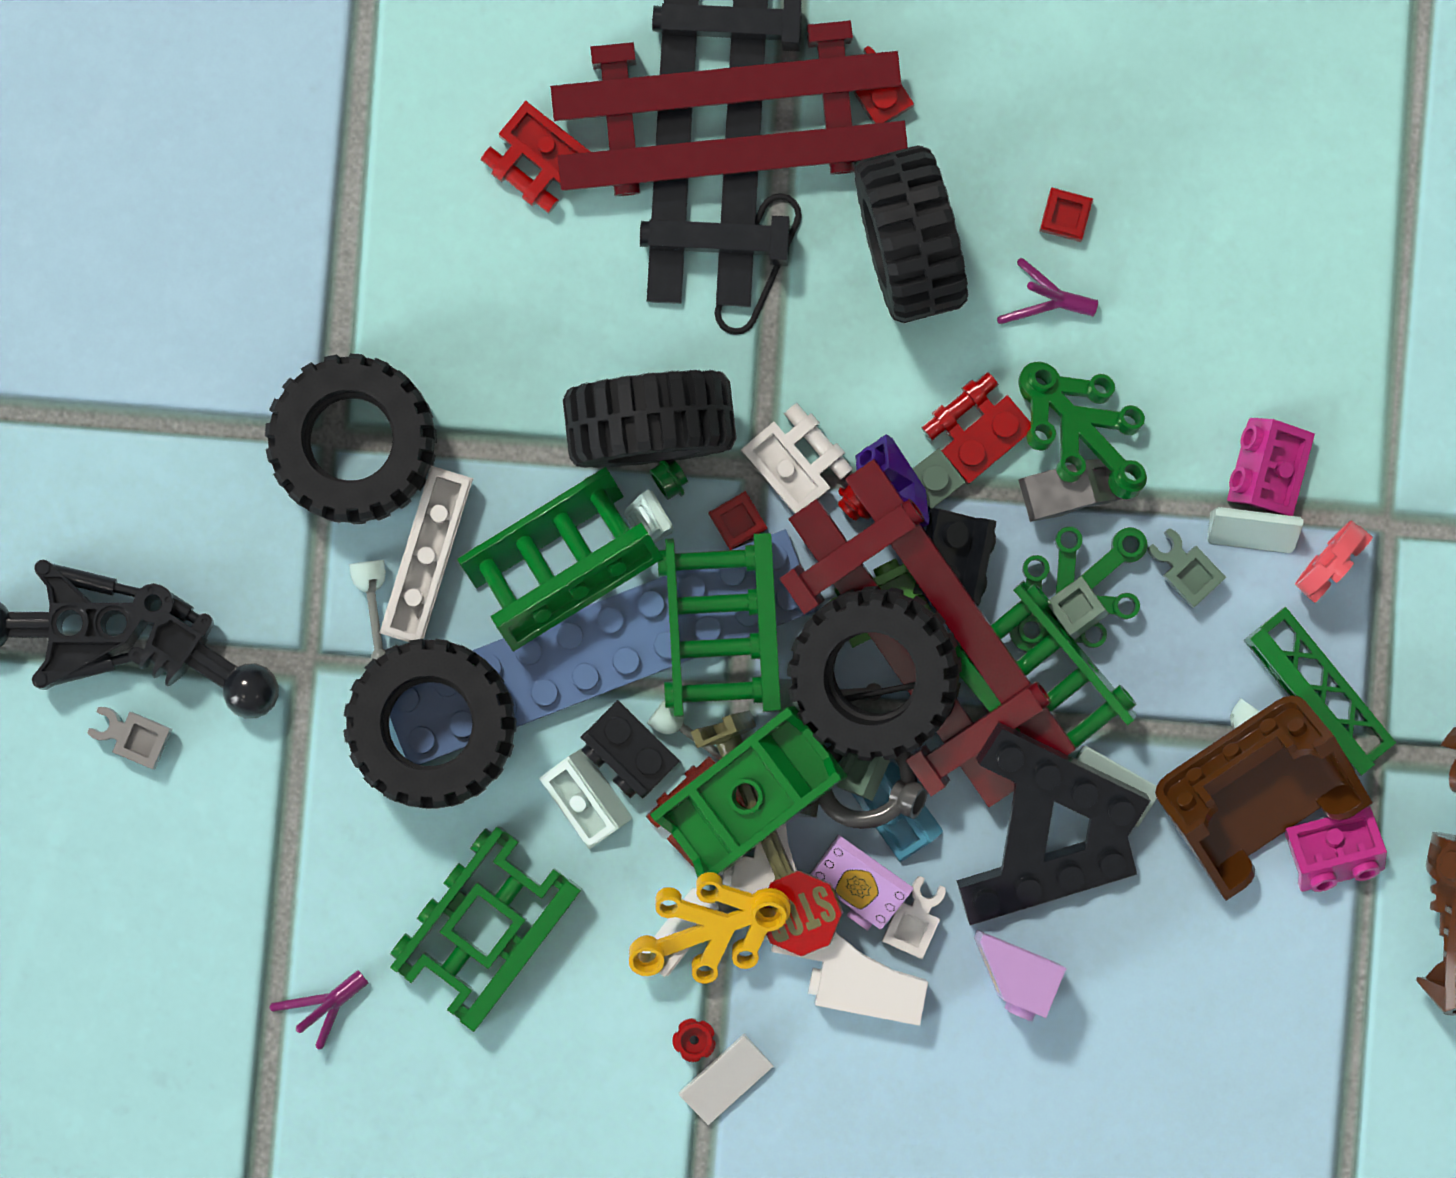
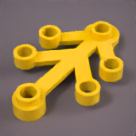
M713 872L703 873L697 878V897L705 903L719 901L736 907L738 910L728 914L682 900L681 893L675 888H663L657 892L655 897L656 912L664 918L677 917L698 925L660 939L649 935L637 938L629 948V966L638 975L652 976L662 970L665 956L709 940L704 952L695 956L692 960V977L695 981L702 984L711 983L718 976V964L734 931L750 925L745 938L739 939L733 944L732 961L741 969L752 968L759 960L758 950L767 932L781 928L789 918L791 912L790 901L783 892L773 888L760 889L752 894L723 885L722 878ZM706 885H713L716 887L714 890L703 889V887ZM672 900L675 904L668 906L662 902ZM765 906H773L772 908H769V909L763 908V907H765ZM742 951H749L752 953L749 956L739 955V953ZM702 966L711 967L708 971H702L698 968Z

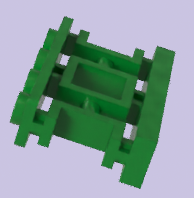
M497 826L493 832L487 828L482 831L470 847L476 853L466 867L460 863L457 864L443 883L449 890L440 902L433 898L428 902L417 917V920L422 923L421 927L413 937L405 933L390 953L396 959L390 968L396 973L399 972L410 983L414 982L426 966L460 993L448 1007L447 1011L458 1017L460 1022L473 1032L479 1027L582 891L580 886L566 878L555 868L540 885L508 861V856L520 841L508 834L500 826ZM497 843L500 844L503 848L493 862L510 874L509 878L496 895L479 882L474 885L468 895L464 894L461 891L494 846ZM552 885H554L559 891L522 938L517 934V931L527 918L513 909L510 904L524 886L542 899ZM478 896L513 921L488 955L454 930ZM446 914L450 918L439 932L457 946L443 965L426 952L412 965L408 960L441 916ZM500 955L506 961L470 1008L467 1007L464 1001L474 989L456 975L470 957L489 969Z

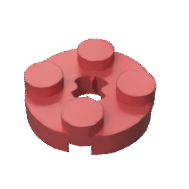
M1352 520L1349 521L1328 541V546L1319 556L1316 555L1295 582V586L1312 602H1317L1331 586L1332 583L1328 580L1331 578L1334 582H1339L1354 564L1350 560V555H1359L1370 543L1373 536L1360 525L1358 526Z

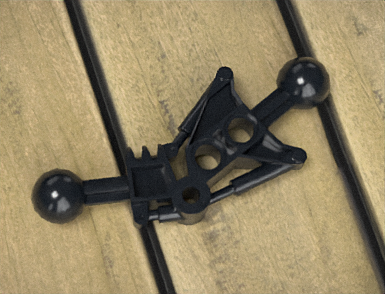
M39 560L35 564L34 569L47 587L49 612H9L6 606L0 602V647L5 644L8 638H48L45 661L32 676L33 685L40 690H48L55 685L113 671L115 666L134 662L139 665L141 670L154 664L152 672L154 678L166 672V686L174 684L191 667L223 688V697L227 707L235 715L243 718L261 717L267 714L277 701L279 685L274 674L267 667L257 663L236 666L205 646L208 641L206 638L214 625L213 618L206 613L199 615L194 612L193 606L160 584L152 583L142 588L117 583L115 578L52 564L47 560ZM78 588L111 596L114 593L134 597V602L92 603ZM160 599L162 601L160 609L152 612L151 604L155 600ZM117 614L124 615L127 625L123 633L117 636L108 635L106 624L109 618ZM70 615H80L83 622L81 630L73 636H66L62 629L63 621ZM186 620H188L191 623H193V625L189 627L182 621L185 622ZM148 624L153 626L145 648L133 647ZM131 648L128 653H124V654L117 655V654H119V653H121V652H123V651H125V650Z

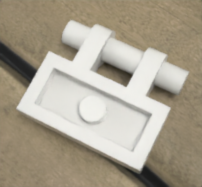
M795 403L784 413L794 425L788 433L785 434L775 422H772L741 449L745 457L794 514L815 499H819L831 488L820 476L827 468H830L840 480L853 470L843 457L845 454L844 450L838 443L833 445L817 427L820 422L812 413L807 415L798 403ZM802 438H805L820 456L812 464L808 462L795 446Z

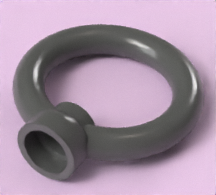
M832 744L827 749L835 760L839 762L842 759V755L833 752L835 746ZM906 751L901 753L898 758H895L900 770V780L894 784L889 795V801L881 807L869 811L849 809L836 799L832 789L819 798L818 803L824 812L836 822L851 828L868 829L884 825L900 814L915 819L925 805L928 792L922 784L917 783V776L906 762V759L912 753Z

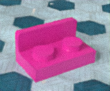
M1249 418L1247 426L1241 435V448L1236 467L1230 476V489L1227 500L1235 504L1250 505L1274 514L1293 516L1315 433L1275 419Z
M1370 806L1348 819L1334 820L1326 817L1286 828L1285 836L1299 874L1298 885L1302 892L1311 889L1315 892L1326 891L1335 887L1338 882L1353 878L1357 881L1368 880L1377 876L1380 871L1385 869L1387 851Z

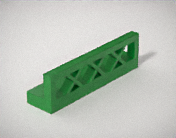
M1283 607L1244 639L1245 643L1289 696H1299L1304 699L1331 731L1357 776H1362L1375 765L1373 761L1396 744L1392 736L1286 607ZM1282 621L1294 633L1293 651L1281 650L1268 634L1270 630ZM1300 642L1305 646L1309 653L1299 652ZM1299 658L1315 659L1322 667L1320 685H1310L1298 671ZM1328 676L1337 687L1327 686ZM1326 691L1343 693L1348 699V720L1338 719L1325 704ZM1355 710L1365 721L1355 720ZM1354 725L1370 727L1382 742L1366 754L1353 738Z

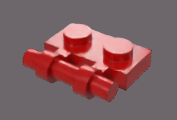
M525 100L499 133V137L511 147L504 155H501L490 146L480 160L492 169L491 174L499 181L503 182L506 180L522 192V199L531 206L537 204L549 214L559 201L547 191L548 186L553 180L560 184L557 155L587 153L591 151ZM523 156L541 169V172L534 180L516 166Z
M989 372L985 373L976 382L970 380L961 388L962 394L946 407L943 405L939 406L932 412L933 418L921 427L931 441L943 431L953 440L941 451L967 485L1025 438L1031 428L1029 419L1008 395L996 405H993L986 395L999 385ZM975 406L983 416L964 431L957 423V420Z

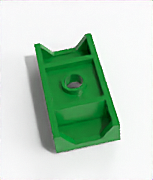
M795 705L787 707L650 814L656 823L673 835L693 862L697 878L706 872L721 875L795 815L848 777L825 745L812 736L815 732L808 723L804 725L797 715L799 711ZM743 783L752 785L758 793V801L751 809L740 806L736 800V791Z

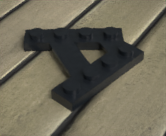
M998 722L976 759L980 766L1015 782L1001 867L956 880L969 925L1137 875L1128 836L1150 803L1148 795ZM1054 802L1089 818L1086 840L1084 842L1045 853Z

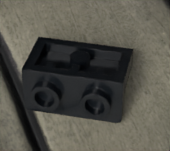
M931 508L926 533L974 602L979 606L981 597L987 588L986 573L990 554L996 544V521ZM915 582L913 594L927 597L918 583Z
M619 700L580 737L586 743L581 751L599 768L606 762L618 774L612 781L630 799L636 793L642 799L645 798L680 762Z

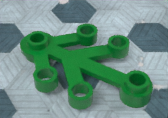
M1032 362L1026 365L1019 375L1018 384L1023 398L1031 403V428L1026 435L1028 444L1035 450L1043 451L1048 449L1055 440L1056 430L1048 422L1050 406L1060 417V461L1056 466L1058 476L1063 481L1071 483L1076 482L1084 473L1086 462L1079 454L1080 438L1111 471L1108 485L1113 494L1122 499L1136 497L1147 482L1144 467L1137 461L1125 460L1095 427L1119 430L1124 435H1134L1145 422L1142 410L1133 405L1125 406L1120 412L1075 406L1065 395L1088 397L1090 401L1096 404H1103L1110 399L1115 391L1114 381L1105 374H1097L1091 380L1062 377L1054 367L1044 362ZM1036 378H1040V379L1043 380L1047 385H1042V384H1040V383L1036 380ZM1094 385L1102 386L1106 393L1098 392ZM1124 416L1134 419L1136 425L1127 423ZM1035 431L1043 432L1047 440L1038 438ZM1065 463L1073 464L1077 472L1068 470ZM1125 472L1130 473L1136 480L1129 479Z
M1074 527L1061 529L1055 537V545L1059 549L1056 594L1075 580L1076 551L1082 545V535ZM1132 527L1118 531L1112 538L1111 550L1081 575L1090 588L1093 589L1123 562L1133 563L1141 559L1145 555L1148 546L1145 535L1140 530ZM1071 532L1075 535L1077 542L1073 548H1066L1062 545L1061 536L1063 533ZM1130 536L1137 540L1138 548L1134 553L1124 550L1122 543L1125 537ZM1033 555L1024 561L1022 573L1026 578L1025 583L1029 587L1036 584L1042 590V580L1049 573V563L1044 557ZM1036 560L1042 563L1044 571L1041 576L1034 577L1029 574L1028 564L1031 561ZM1122 593L1117 597L1096 595L1108 613L1115 614L1120 619H1131L1140 610L1138 598L1131 593ZM1122 598H1128L1134 604L1133 611L1128 615L1121 613L1118 608L1119 601ZM1048 606L1047 609L1052 613V615H1053L1056 619H1058V618L1055 616V614L1053 613V611L1050 609V607ZM1033 613L1009 633L1013 644L1025 652L1031 650L1050 634ZM1027 622H1034L1039 626V635L1034 639H1030L1024 634L1023 628ZM1099 622L1094 625L1101 632V638L1096 643L1089 642L1085 637V632L1074 641L1082 643L1089 648L1099 647L1106 641V628Z

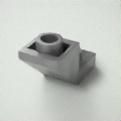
M1098 458L1085 460L1086 469L1076 482L1063 481L1058 476L1056 469L1019 479L1030 522L1061 517L1084 507L1121 500L1122 498L1113 494L1109 488L1108 478L1111 471ZM1073 464L1066 466L1068 470L1077 472Z

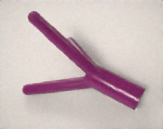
M1020 258L1017 261L1018 266L1039 283L1029 282L1027 288L1051 299V301L998 316L997 322L1004 324L1057 308L1094 317L1098 307V300L1060 290L1025 259Z
M357 970L330 993L271 1003L269 1009L274 1012L322 1004L295 1028L296 1032L302 1033L327 1013L315 1044L317 1049H322L340 1006L369 983L360 971Z

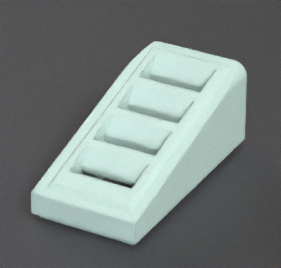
M648 489L641 493L625 509L624 516L631 528L642 522L654 543L673 533L672 523L652 490Z

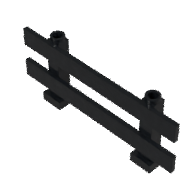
M664 0L662 6L654 5L652 31L662 33L660 75L695 71L697 36L731 38L729 68L765 64L766 40H782L783 51L800 52L802 0H784L783 9L768 8V0H733V7L699 5V0ZM762 101L727 104L725 139L761 135ZM693 108L657 112L656 146L691 142ZM758 171L723 175L720 223L686 221L689 178L653 182L651 219L649 221H641L640 247H649L647 302L682 304L685 251L719 253L716 306L751 307L754 255H770V265L788 266L789 216H772L771 226L755 225Z

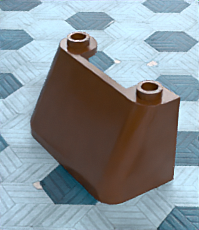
M1287 696L1275 701L1166 774L1159 781L1155 791L1161 806L1226 901L1245 889L1255 877V867L1248 856L1284 833L1286 828L1296 825L1320 808L1329 818L1343 820L1353 817L1373 803L1335 736L1306 701L1299 696Z

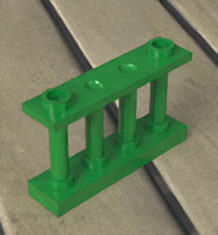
M606 467L585 478L582 482L457 559L476 589L485 583L489 585L502 608L490 617L513 652L663 559L642 522L629 529L614 503L624 496ZM599 513L615 539L592 553L577 526ZM562 536L577 563L554 576L539 550ZM525 560L540 586L517 599L502 573L520 561Z
M771 533L754 534V545H745V550L675 553L674 538L665 539L666 549L659 550L663 559L658 562V575L667 576L673 680L664 682L665 708H674L675 717H684L683 703L754 699V703H762L763 713L781 712ZM746 567L747 571H755L756 589H748L746 594L678 597L676 571ZM749 611V615H758L759 633H750L748 638L680 641L679 615ZM751 655V659H760L761 677H752L753 681L682 685L681 659Z
M1023 580L1013 590L1021 601L991 625L999 638H1004L1033 613L1050 634L1016 661L1027 676L1059 648H1062L1078 667L1047 693L1052 701L1047 706L1050 711L1055 710L1089 681L1106 700L1104 704L1067 733L1072 743L1078 748L1117 715L1128 726L1135 720L1137 715L1132 709L1137 705L1135 700L1123 686L1119 685L1116 688L1112 686L1047 609L1051 602L1045 593L1036 584L1029 587ZM957 641L956 654L957 657H961L962 671L959 676L990 712L1001 703Z

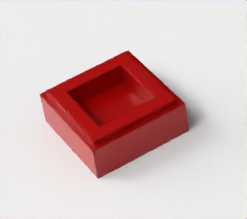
M1051 187L1039 231L1081 242L1093 198Z
M746 491L708 512L729 550H733L750 540L754 534H760L768 529Z

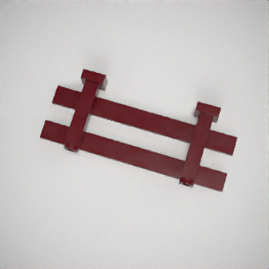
M851 20L809 24L806 30L808 48L817 47L818 59L629 78L628 66L636 65L634 42L590 46L593 70H602L603 81L550 86L554 122L606 116L610 150L557 155L561 191L613 186L615 196H629L640 194V183L829 164L830 174L832 175L853 173L856 161L908 148L905 121L852 126L849 92L901 87L898 51L845 56L844 44H851L853 39ZM822 95L825 129L636 148L633 114Z
M874 458L845 478V480L875 523L847 541L819 499H815L788 518V520L818 562L806 571L799 564L779 579L805 615L825 600L821 592L834 584L840 594L850 590L854 592L868 586H878L863 563L891 544L936 611L946 620L945 624L953 632L961 647L1001 703L986 715L973 722L956 698L952 713L937 731L943 744L932 751L925 744L914 751L906 759V762L931 797L947 786L950 781L947 774L960 766L990 808L1012 793L1015 787V782L980 766L976 759L998 722L1013 729L1018 727L1021 733L1066 755H1069L1077 748L1047 707L1052 701L1045 689L1038 681L1031 684L920 524L925 519L917 505L911 499L903 500ZM869 632L868 635L902 684L916 682V668L908 651L898 641L887 635ZM913 689L907 690L910 695L912 694Z

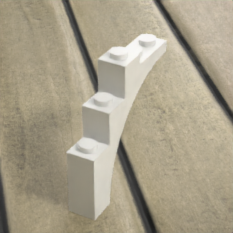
M785 823L777 829V833L792 869L796 871L788 845ZM761 843L753 848L755 849L753 857L744 855L742 859L724 872L723 885L752 894L760 889L769 887L770 882L775 880V876ZM835 932L830 945L804 956L796 955L772 944V952L822 962L821 969H812L808 994L816 995L814 1002L816 1006L920 1026L928 985L926 979L893 970L862 954L837 932Z

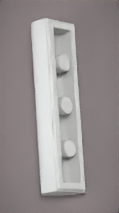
M430 467L379 632L380 634L406 642L424 639L473 478L438 467Z

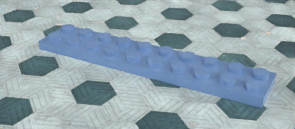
M786 529L771 534L776 627L817 611V607L804 615L779 579L799 565ZM754 541L745 545H754ZM745 545L733 550H745ZM746 567L676 571L678 597L746 594L748 589H756L755 571H747ZM667 576L590 604L514 652L504 638L472 650L488 661L505 681L504 684L508 692L511 693L514 702L513 710L514 716L517 719L516 727L671 668ZM749 611L679 615L680 641L748 638L750 633H759L758 615H749ZM694 658L681 659V663L687 662ZM422 683L406 690L395 702L390 714L391 722L405 758L418 765L465 748L472 731L471 712L465 699L456 690L441 683Z

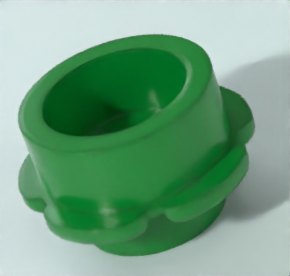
M666 460L660 461L659 465L650 470L652 479L667 500L677 494L681 497L685 494L682 486L688 483V480L675 460L669 464Z

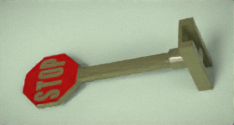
M750 710L723 717L724 722L691 731L696 747L701 748L716 744L720 756L723 758L743 742L741 735L756 727ZM743 783L738 789L746 808L751 809L758 801V793L752 785ZM776 830L761 842L775 876V880L770 882L768 888L777 889L788 897L791 912L781 928L775 931H768L766 935L771 944L796 955L804 956L832 943L843 915V910L831 883L801 870L794 871ZM765 906V907H763V908L769 909V908H772L773 906Z

